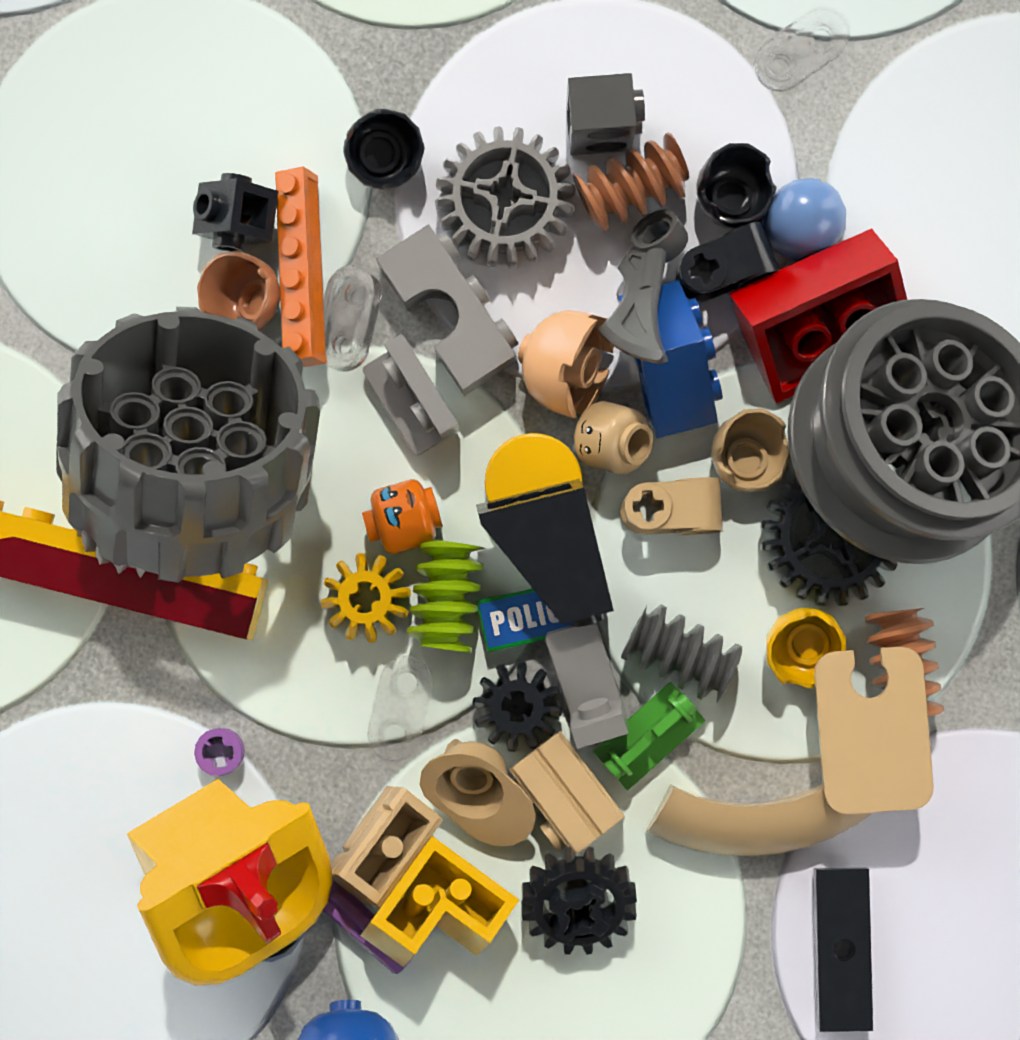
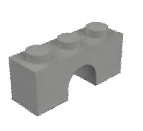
M428 224L377 257L376 261L381 272L407 311L429 298L446 300L457 310L459 319L455 330L448 337L434 345L436 355L465 396L516 363V354L512 349L519 345L506 322L501 318L494 323L484 308V305L490 302V299L476 277L472 275L465 279L456 266L455 262L461 259V256L449 236L445 232L436 236Z

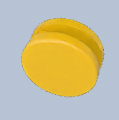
M539 433L522 434L503 443L492 455L485 472V492L488 501L575 479H580L582 483V473L572 451L558 439Z

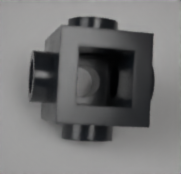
M222 173L221 179L218 181L199 183L198 192L193 203L194 222L192 234L212 239V248L228 252H243V247L246 244L272 242L278 190L254 184L251 177L236 173Z

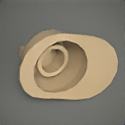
M453 739L447 745L444 754L430 760L422 769L419 785L424 797L436 808L444 812L467 834L478 841L493 846H512L524 841L533 831L536 813L532 800L508 776L504 758L495 748L481 742H462L459 739Z

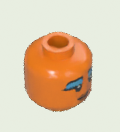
M409 479L374 490L370 497L371 510L362 512L370 542L381 540L384 549L390 554H398L416 549L423 542L435 540L436 529L443 527L432 487L424 489L422 484L415 479Z

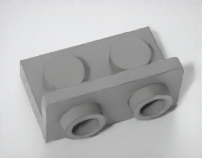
M401 333L385 343L384 346L387 352L365 365L362 371L413 454L419 456L460 431V427Z

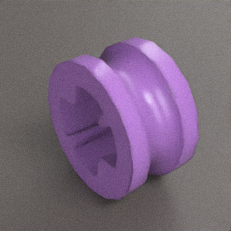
M216 728L206 731L199 737L195 744L194 756L196 763L202 771L209 775L222 776L232 773L240 766L244 759L245 748L242 739L237 733L226 728ZM217 736L222 737L223 744L232 746L234 751L233 758H225L227 765L224 767H218L216 759L212 757L207 758L206 747L214 746L215 743L212 739Z

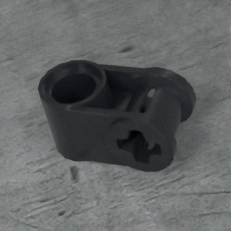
M754 222L734 229L720 238L687 251L677 269L675 281H680L687 299L696 298L697 302L701 303L746 286L779 271L780 268L761 222ZM695 265L698 266L701 272L710 270L712 273L707 284H704L701 277L691 278L690 275Z

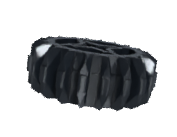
M795 474V482L800 491L797 492L787 483L781 484L778 487V491L787 503L783 504L779 501L770 500L766 505V509L769 512L779 516L778 521L763 520L760 523L761 530L775 532V539L760 543L761 551L768 552L777 549L779 558L773 559L766 564L767 569L774 571L784 565L789 572L780 579L779 585L782 588H787L796 579L799 580L801 584L796 591V598L799 600H805L812 588L817 589L815 596L817 606L827 605L830 591H834L835 601L838 606L848 605V588H851L859 600L868 598V589L864 580H867L876 588L883 587L886 581L876 569L880 567L887 571H894L898 566L897 562L869 553L864 564L858 569L854 562L856 556L852 544L842 536L837 539L839 546L837 550L832 549V543L826 546L822 543L810 549L809 544L820 539L819 536L826 532L825 521L809 502ZM804 501L810 511L807 515L811 522V532L805 540L792 547L790 542L791 521L797 508ZM813 554H823L831 560L835 568L839 567L844 578L827 579L807 570L799 561Z

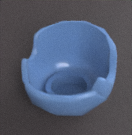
M814 178L793 180L776 191L767 214L762 218V227L772 249L789 259L800 260L836 245L846 230V207L838 190L828 182H822L820 179Z

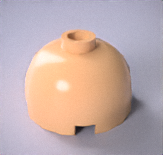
M560 311L544 319L536 326L532 334L529 333L523 338L518 352V360L522 364L523 379L530 395L541 406L553 412L577 418L576 413L582 415L589 406L596 403L609 373V370L605 368L599 370L603 359V352L613 353L614 346L598 330L607 318L580 311Z

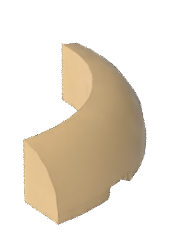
M823 783L792 796L760 803H736L708 799L670 784L646 832L673 844L696 851L725 856L754 857L782 854L813 846L834 838L858 825L873 813L842 814L833 810L825 800Z

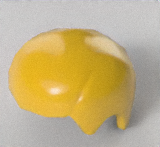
M806 607L796 608L777 618L767 634L765 655L769 667L783 685L794 684L811 689L815 687L814 670L818 660L826 653L846 651V636L835 618L819 609Z

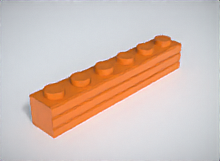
M304 166L275 172L276 190H278L276 208L282 348L289 346L301 359L303 367L327 364L325 352L318 198L319 182L318 175Z

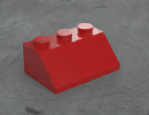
M872 228L729 293L741 334L775 404L793 397L795 389L808 367L821 353L837 343L853 323L878 307L892 302L908 300L898 259Z

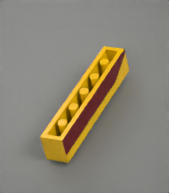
M0 500V577L245 640L254 639L269 581L268 579L256 576L258 566L246 563L244 564L243 572L223 579L220 573L206 576L184 577L179 583L158 580V574L145 571L140 578L136 569L127 567L118 574L113 563L108 562L99 565L96 552H85L82 537L77 536V531L74 528L69 529L53 525L55 514L29 507H24L22 516L2 512L5 502Z

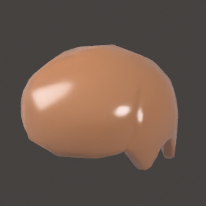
M240 251L217 254L204 267L197 285L198 306L201 312L233 320L240 316L257 323L258 331H261L273 319L280 303V286L275 271L261 259Z

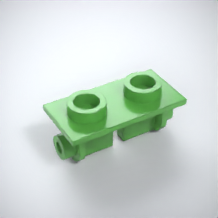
M670 681L627 719L629 734L603 741L593 750V753L628 791L706 720L697 711V708L688 697L681 693Z

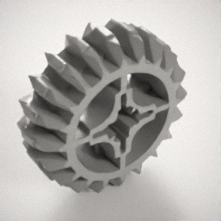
M494 127V141L487 143L484 135L478 131L473 134L477 149L472 151L462 142L456 146V152L463 161L462 163L448 158L443 162L444 170L454 178L441 177L436 180V188L443 193L450 194L435 200L436 210L451 212L440 220L441 228L443 231L459 227L451 241L458 248L471 240L472 243L469 246L467 255L473 261L485 249L488 250L487 265L489 267H495L498 263V253L507 254L508 267L516 268V252L524 251L526 259L530 263H534L537 261V251L534 247L536 243L544 250L551 252L555 248V243L548 232L550 231L558 236H565L568 231V226L557 217L568 218L574 215L575 206L562 200L575 195V185L559 183L570 175L571 169L568 164L551 167L559 157V150L556 147H552L543 154H540L539 151L542 148L543 137L539 134L532 137L529 145L523 143L524 130L520 127L515 128L513 140H504L502 127ZM505 160L503 161L501 171L491 179L477 178L475 183L468 181L482 166L493 161ZM521 163L531 167L539 174L546 185L549 198L537 196V190L527 188L520 182L519 169ZM511 176L513 198L518 201L514 203L510 200V207H504L503 217L499 220L500 208L498 206V199L493 194L497 192L501 195L500 189L506 188L508 177ZM462 197L474 199L475 205L483 206L491 212L490 233L483 231L469 219L462 206ZM535 212L543 213L542 218L529 230L517 235L505 236L511 221L521 215L534 216Z

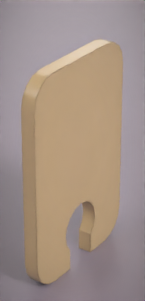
M880 648L881 665L886 670L888 677L887 685L882 693L871 698L861 696L852 687L851 673L855 667L854 650L826 653L815 665L814 681L823 790L828 805L839 813L860 814L914 810L926 805L933 795L934 783L924 667L920 656L910 648Z

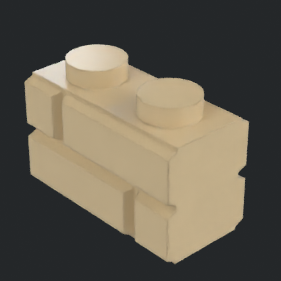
M560 730L509 768L515 777L513 781L524 790L532 800V803H535L547 819L540 828L558 852L567 846L573 849L575 855L625 817Z
M386 786L342 846L343 854H337L331 861L333 880L364 904L381 907L443 821V818L404 787Z

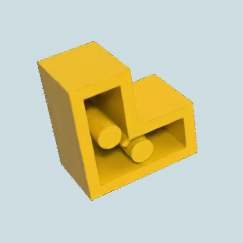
M432 836L360 936L402 967L417 953L435 926L477 956L493 940L519 902V899Z

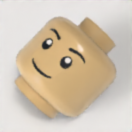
M600 401L589 406L577 422L574 432L575 449L579 459L587 466L614 474L626 475L635 471L649 457L653 447V434L647 417L640 410L616 403Z

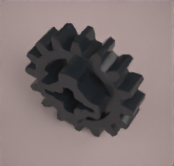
M566 847L565 858L561 860L548 853L545 855V869L532 866L529 869L530 882H522L521 886L522 920L529 921V934L534 937L544 933V947L548 949L557 942L563 943L564 954L570 955L575 946H582L586 955H590L593 952V944L600 942L608 949L613 947L612 934L626 936L628 934L627 921L636 920L637 917L635 904L637 902L635 882H630L628 867L625 865L615 868L614 855L611 853L605 855L601 860L595 859L594 847H588L583 856H575L573 849ZM607 890L613 895V902L608 901ZM545 900L549 901V911L544 904Z

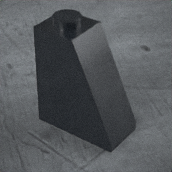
M580 479L476 504L482 527L561 624L572 622L574 627L589 626L602 621L604 613L614 611L585 490Z

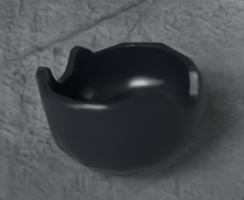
M375 109L359 118L347 131L343 146V154L349 172L364 186L380 190L399 187L414 177L420 169L425 150L419 127L405 113L390 109Z
M728 143L713 152L699 171L696 191L702 210L715 224L726 229H734L757 222L767 214L777 190L769 170L771 160L767 154L749 143Z

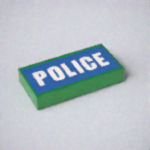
M533 588L476 601L487 652L546 640L548 632L572 625V622L561 624Z

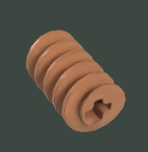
M668 132L663 136V149L653 140L645 143L644 158L636 149H628L625 153V167L616 157L612 156L607 158L606 175L596 165H591L587 168V184L578 174L573 173L572 177L590 219L605 233L609 231L608 214L614 213L625 224L628 223L627 206L633 205L642 216L647 214V198L650 196L661 207L667 206L666 189L671 188L680 199L686 198L685 181L689 180L690 176L683 153L676 139Z
M924 608L866 615L864 617L865 623L881 627V631L867 638V644L882 648L907 647L912 649L922 660L924 679L925 675L939 669L938 662L922 658V654L936 648V641L921 638L919 633L934 626L933 620L917 616V612ZM880 654L869 659L870 665L883 668ZM887 673L873 679L872 686L885 689L888 679ZM925 680L928 716L938 715L944 711V705L928 701L927 697L939 692L941 684Z

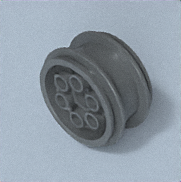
M910 299L892 302L874 309L853 323L840 337L838 342L821 353L803 374L795 389L788 416L787 433L792 465L804 494L821 518L836 533L861 550L886 560L906 564H928L952 559L977 546L990 534L1016 521L1020 517V342L990 318L974 310L939 300ZM892 376L899 380V385L894 381ZM860 399L879 406L880 410L862 409ZM930 401L936 402V404L932 406ZM946 410L952 418L954 428L949 427L948 419L944 415ZM889 464L897 469L905 465L900 477L888 466ZM958 479L970 496V502H963Z

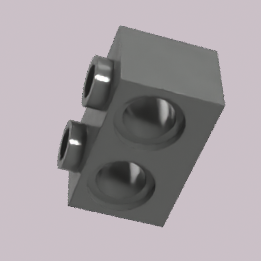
M632 73L568 78L566 113L570 155L622 152L632 148L634 135L642 134V122L645 121L643 89H633Z

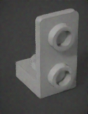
M597 623L584 627L570 625L548 632L546 634V643L571 714L570 730L576 748L580 749L629 734L627 713Z

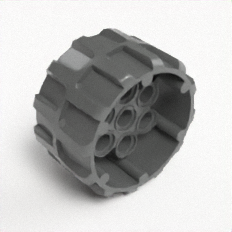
M176 307L174 312H163L147 316L133 313L116 320L115 328L100 339L85 341L71 358L70 382L64 384L57 393L56 473L62 481V511L68 523L74 529L86 531L99 545L100 556L116 566L129 564L142 570L158 574V580L179 583L184 577L206 576L220 573L223 579L242 573L244 564L257 558L266 550L273 553L277 552L291 539L295 512L301 511L308 503L320 418L319 398L315 390L305 389L302 379L303 362L289 346L281 348L272 339L258 331L257 323L240 316L233 320L223 316L203 313L197 307Z

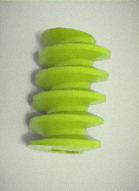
M439 540L420 544L419 550L430 556L432 561L416 565V571L429 578V582L413 586V592L426 599V603L411 606L409 611L412 615L423 620V624L408 627L406 632L409 636L420 641L418 646L472 653V648L459 641L458 637L475 632V627L463 621L461 616L478 611V606L466 600L464 596L465 594L481 590V585L467 578L468 573L484 569V564L470 557L471 552L486 548Z

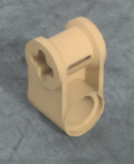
M698 477L638 484L629 491L621 503V520L627 529L635 534L642 535L668 533L701 535L723 532L720 479L715 477ZM642 496L647 497L649 505L658 507V511L650 517L649 522L644 521L641 512L633 511V506L640 502Z

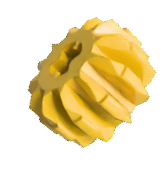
M358 553L355 558L357 572L353 573L344 561H339L336 564L337 570L346 578L342 584L333 578H325L324 586L339 592L338 597L322 599L321 606L326 609L340 607L341 611L329 620L332 628L341 626L348 619L351 620L346 630L345 637L347 639L355 640L361 624H364L365 637L369 643L377 641L375 626L377 623H380L384 631L389 635L396 633L395 625L387 618L390 612L400 618L408 617L409 611L404 607L394 605V599L410 597L411 589L408 587L392 589L391 585L399 581L404 575L400 568H396L384 578L382 577L387 565L386 557L379 555L374 562L372 571H368L366 555ZM368 583L371 584L370 590L376 592L379 589L380 600L372 603L371 612L361 613L363 606L358 604L354 606L353 596L361 594V585Z

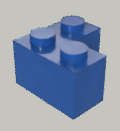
M679 280L662 284L658 305V325L668 362L657 364L634 358L638 368L645 409L657 439L718 423L715 401L723 399L717 372L715 369L709 370L708 360L716 359V352L709 328L701 329L703 328V321L696 298H686ZM623 295L618 296V298H619V303H620V301H621Z

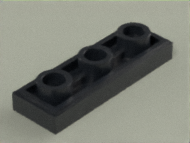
M813 868L817 1029L819 1032L873 1031L869 868ZM843 939L849 940L851 945L849 953L843 957L835 956V944Z

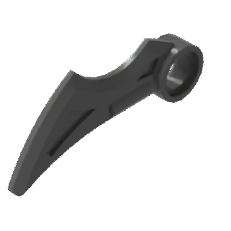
M666 209L648 214L633 228L630 235L633 246L617 267L624 278L625 289L623 297L613 314L598 328L604 338L620 351L634 358L657 364L668 362L658 325V305L665 263L672 261L680 255L688 242V233L673 211ZM665 234L662 238H660L659 240L653 242V241H654L656 238H658L660 235Z

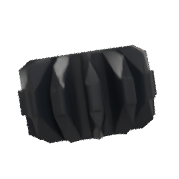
M518 662L517 680L510 681L505 665H498L496 670L503 685L498 688L486 677L480 680V685L492 692L493 697L492 699L484 697L473 698V706L491 708V714L480 716L475 720V724L480 728L495 721L498 727L488 737V742L493 745L499 741L502 733L507 731L510 733L507 744L508 751L515 752L517 750L518 734L525 733L528 746L531 749H535L538 747L537 738L532 731L535 726L548 736H552L555 732V729L550 724L541 720L543 714L551 716L562 715L561 707L544 706L543 699L556 696L560 693V690L555 685L548 687L542 692L538 691L536 687L547 675V672L543 669H539L535 673L531 683L524 681L527 671L526 662ZM513 691L524 692V700L528 703H533L531 715L528 717L523 713V721H512L511 713L507 710H502L503 699L506 696L511 700L512 696L510 693Z

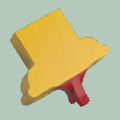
M217 779L127 833V837L145 875L140 883V893L143 898L137 904L138 910L163 964L175 978L194 986L219 985L244 974L297 940L315 924L328 903L333 882L331 861L312 809L308 803L302 802L293 805L288 801L273 800L255 807H249L225 784Z

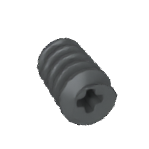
M660 604L650 614H647L646 605L622 651L621 658L627 661L634 653L640 651L642 652L641 669H648L658 660L661 662L660 679L665 680L677 670L680 672L679 689L684 690L692 681L696 680L698 681L697 698L702 700L712 690L717 691V703L740 662L742 646L735 643L725 653H722V635L715 634L704 644V626L697 624L685 634V616L678 614L672 621L666 624V606Z

